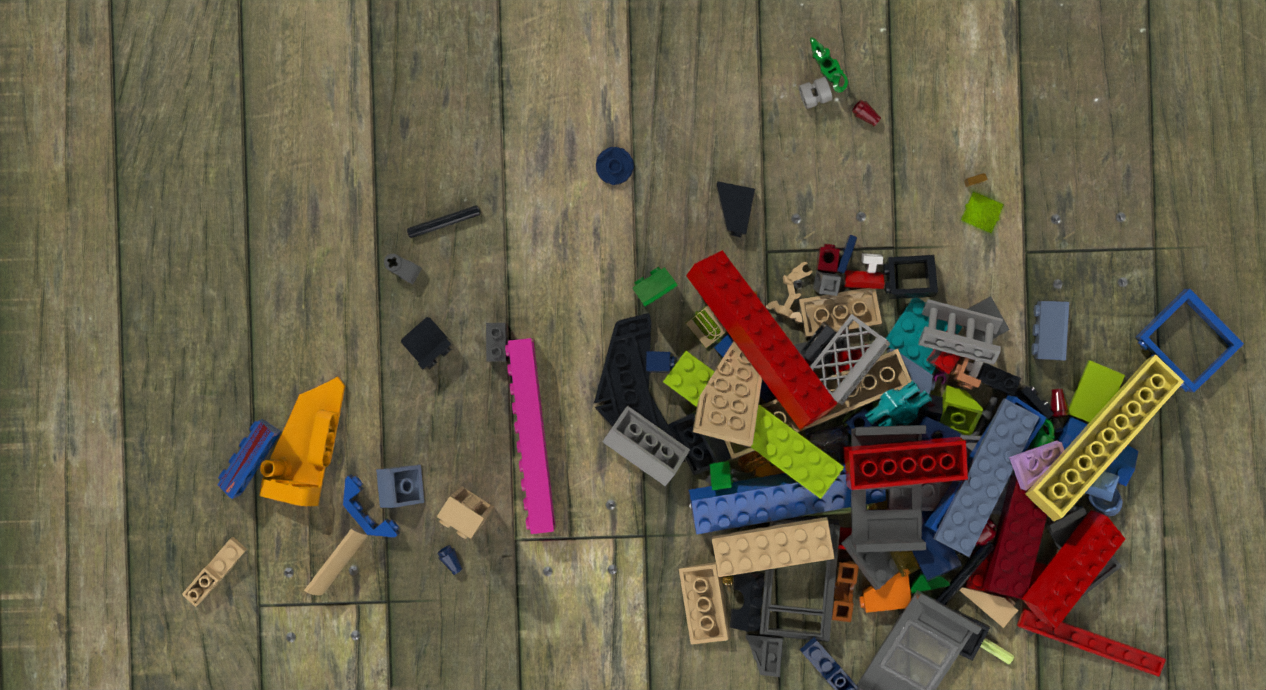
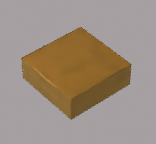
M982 173L965 179L964 183L966 187L988 179L986 174Z

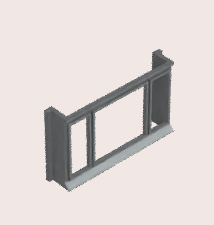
M798 516L770 521V526L818 519L819 517ZM828 518L834 559L827 560L822 609L772 605L771 593L774 568L767 569L765 572L759 635L811 640L815 637L817 641H830L840 533L839 519ZM770 611L822 616L820 633L768 628Z

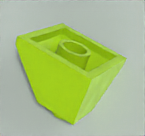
M947 385L942 395L943 414L940 423L963 435H971L983 413V408L966 390Z

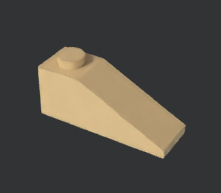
M965 586L959 589L960 592L1003 628L1018 612V609L1014 607L1016 603L1008 596L1003 598L998 594L966 588Z

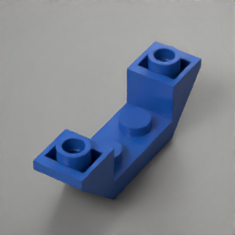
M352 474L345 478L343 506L367 535L396 537L400 532L398 531L399 526L394 520L386 519L378 527H375V521L370 515L366 516L363 513L362 505L357 500L354 501L352 499L363 490L361 486L363 483L356 475L354 477Z

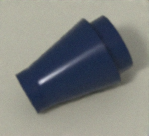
M451 545L438 551V559L453 575L463 569L455 548H452Z

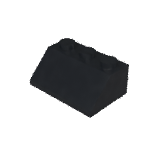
M696 411L668 424L676 440L690 449L685 459L693 475L709 470L710 464L725 462L732 458L725 440L693 432Z

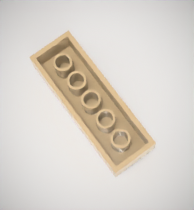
M462 486L448 498L437 517L442 525L447 528L450 526L457 530L456 533L462 538L466 539L469 537L471 539L481 528L494 506Z
M828 517L713 535L712 537L718 577L834 559Z

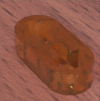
M757 451L741 456L738 459V464L743 472H751L770 462Z

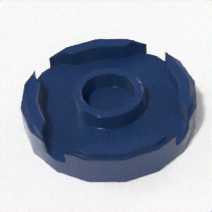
M609 147L603 150L596 160V172L599 178L610 185H620L626 182L634 169L632 157L625 149L620 147Z

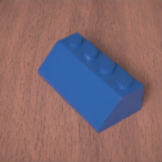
M1069 416L1057 441L1062 442L1064 450L1082 432L1087 424ZM1127 445L1107 467L1105 472L1120 476L1118 484L1127 486L1136 467L1138 450Z

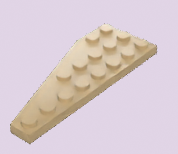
M735 341L729 347L699 396L693 432L751 447L754 438L762 378Z

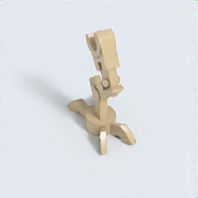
M807 262L798 265L788 276H783V283L787 285L789 293L784 306L779 305L777 301H772L766 305L767 309L771 310L773 308L776 313L790 320L794 319L797 324L803 321L800 312L793 313L790 307L793 301L801 296V293L795 294L793 282L811 275L812 271L806 273L802 270L803 266L808 264Z

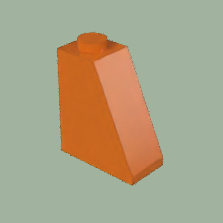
M903 567L880 589L875 590L871 585L862 590V596L859 597L860 608H864L866 613L906 608L911 600L908 569Z

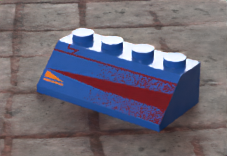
M264 419L258 420V422L255 421L249 429L251 433L248 438H243L239 444L241 449L237 454L234 453L228 462L230 466L227 470L224 469L218 477L220 481L217 485L232 499L242 495L282 433L281 430Z

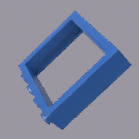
M1184 289L1135 337L1144 351L1148 350L1152 356L1157 355L1184 381L1180 388L1185 392H1195L1244 344L1191 289ZM1184 302L1229 346L1193 382L1149 338Z

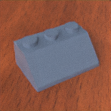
M1038 301L1037 305L1034 306L1036 324L1033 325L1035 343L1032 344V355H1034V359L1066 360L1069 302Z

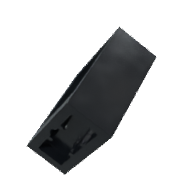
M935 255L888 257L886 263L883 264V273L887 275L888 281L885 282V293H889V299L935 297L938 293ZM924 263L927 288L896 289L894 265Z

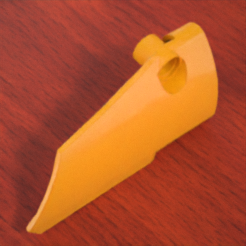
M338 376L314 389L299 394L270 459L263 461L260 465V472L264 477L261 481L259 496L298 506H319L325 469L329 466L332 459L345 385Z

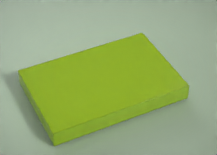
M1088 360L1068 407V414L1090 423L1119 391L1125 375Z

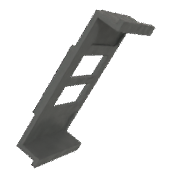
M926 425L851 428V446L922 440V434L926 433ZM922 484L870 488H911L910 509L866 510V490L868 489L851 490L852 545L855 547V552L926 550V542L922 539Z

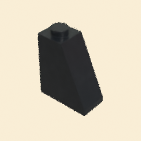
M717 181L716 189L726 232H730V236L741 238L742 235L747 233L755 189Z

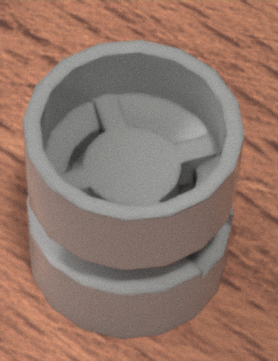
M825 77L814 80L813 84L807 82L799 85L800 96L806 109L817 106L818 102L823 104L832 101V93ZM812 90H814V91H815V94H816V96H814V97H813V94H812Z

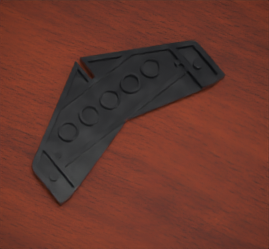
M646 313L619 320L613 329L594 403L611 399L612 403L595 408L613 427L625 408L629 406L676 440L649 393L650 372L646 371V357L651 345L650 315Z

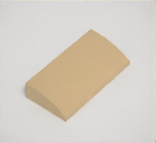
M863 288L839 292L838 296L822 295L799 299L805 339L811 338L823 321L839 331L851 314L870 328L882 325L876 289ZM853 320L848 327L849 331L859 330V324Z
M356 525L348 532L305 588V592L317 596L325 593L368 537L359 525Z
M716 562L679 568L691 644L729 640L731 634L722 579L718 577Z

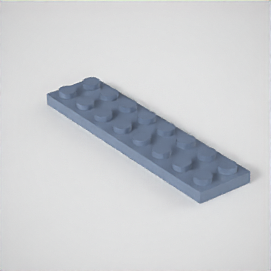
M1007 399L1002 400L967 470L968 480H962L933 539L970 557L1013 471L1009 457L1022 453L1039 416Z

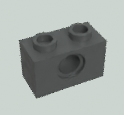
M486 323V362L507 361L505 345H507V323Z

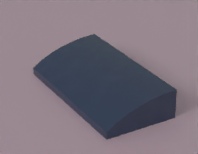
M922 511V539L926 542V550L911 551L926 582L962 566L954 549L933 539L936 533L925 526L933 511Z

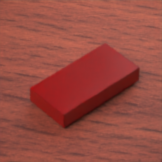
M846 270L844 273L845 287L884 289V276L882 272L868 273L866 271Z

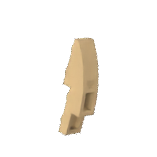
M234 537L230 538L182 595L197 607L234 567L247 548Z

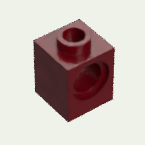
M824 244V247H819L816 270L837 272L840 249H835L836 245ZM825 253L832 254L833 260L831 263H826L823 260Z

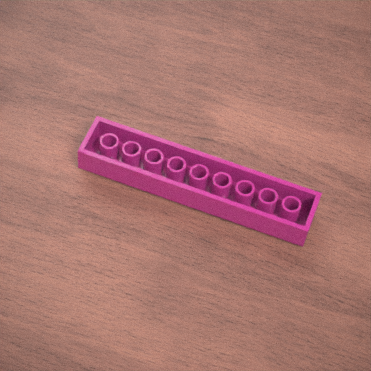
M534 338L510 340L508 345H505L506 356H510L511 364H507L508 375L512 376L513 383H510L511 395L515 396L512 410L513 414H517V421L514 422L515 433H519L520 439L517 441V451L522 456V459L519 460L520 472L524 473L521 486L522 491H526V497L523 499L524 510H528L529 515L526 518V528L530 530L531 534L554 532L556 525Z

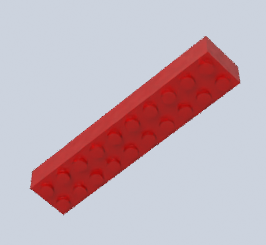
M724 251L715 253L693 265L686 275L798 428L801 430L827 415L838 403Z

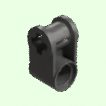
M389 254L384 259V265L389 271L411 284H414L422 270L420 266L396 254ZM395 258H397L396 262L398 263V265L392 266V268H390L391 264L389 263V260H394Z

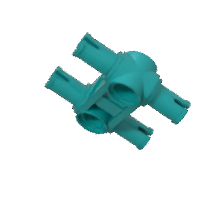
M911 380L910 383L900 390L890 389L884 392L880 397L879 405L866 413L865 416L872 425L884 415L890 416L878 423L879 426L907 425L917 418L918 409L932 401V398L924 390L912 400H908L909 397L920 391L915 381Z

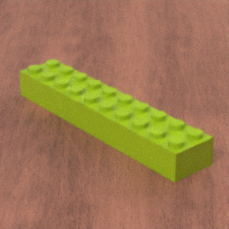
M685 351L663 382L697 407L699 396L715 371L694 355ZM758 403L751 448L822 499L845 467Z

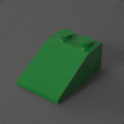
M657 267L649 272L651 276L647 279L641 277L634 282L635 286L632 289L644 308L678 286L665 267L662 269Z

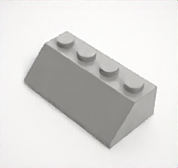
M629 406L625 408L602 441L664 486L676 474L690 449Z

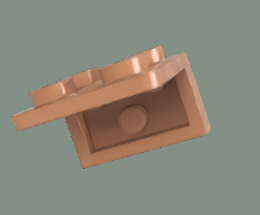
M960 356L959 361L949 373L951 374L950 379L958 382L957 386L967 390L979 388L981 380L964 374L970 358Z

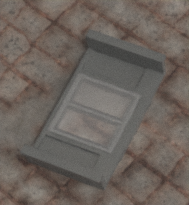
M917 590L857 683V689L936 690L972 633L974 632L978 635L982 627Z

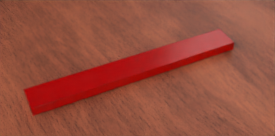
M1023 608L1017 626L1158 677H1160L1166 661L1164 657L1063 621L1056 629L1040 621L1032 610Z

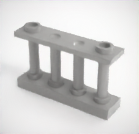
M927 300L922 315L929 317V325L924 327L918 345L995 364L1000 354L1001 346L993 345V334H997L1003 319ZM937 319L948 322L947 332L936 330ZM956 324L967 327L966 337L955 335ZM975 329L986 332L985 342L974 340Z

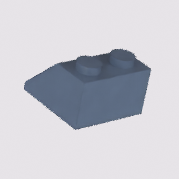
M421 465L376 469L380 508H395L424 503Z

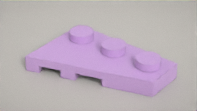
M1054 441L1009 457L1021 489L1027 490L1034 485L1064 452L1062 442Z

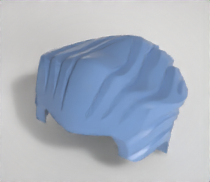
M1117 488L1112 502L1089 495L1091 505L1098 513L1114 516L1122 508L1123 502Z

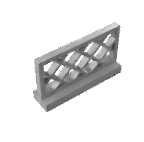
M851 314L810 367L813 371L822 368L823 378L820 381L824 382L827 390V381L837 380L838 387L833 393L831 391L829 393L838 403L843 405L890 343ZM854 320L859 324L860 332L849 334L848 327ZM872 334L876 339L872 344L864 345L863 335ZM860 335L861 346L851 347L850 337ZM839 338H847V348L837 349L836 342ZM862 349V357L859 360H852L851 350ZM848 351L849 361L838 362L837 352ZM829 353H834L835 363L825 364L824 357ZM849 364L850 372L847 375L840 376L839 366ZM836 366L837 376L826 378L825 368Z

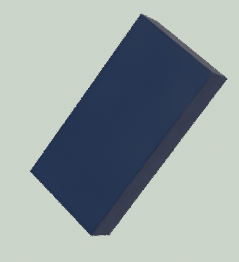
M849 235L837 267V272L840 274L846 271L857 241L856 236Z

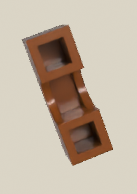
M837 560L832 620L851 622L854 605L853 589L857 583L859 568L855 562Z

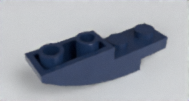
M815 637L799 649L835 690H858L855 682Z

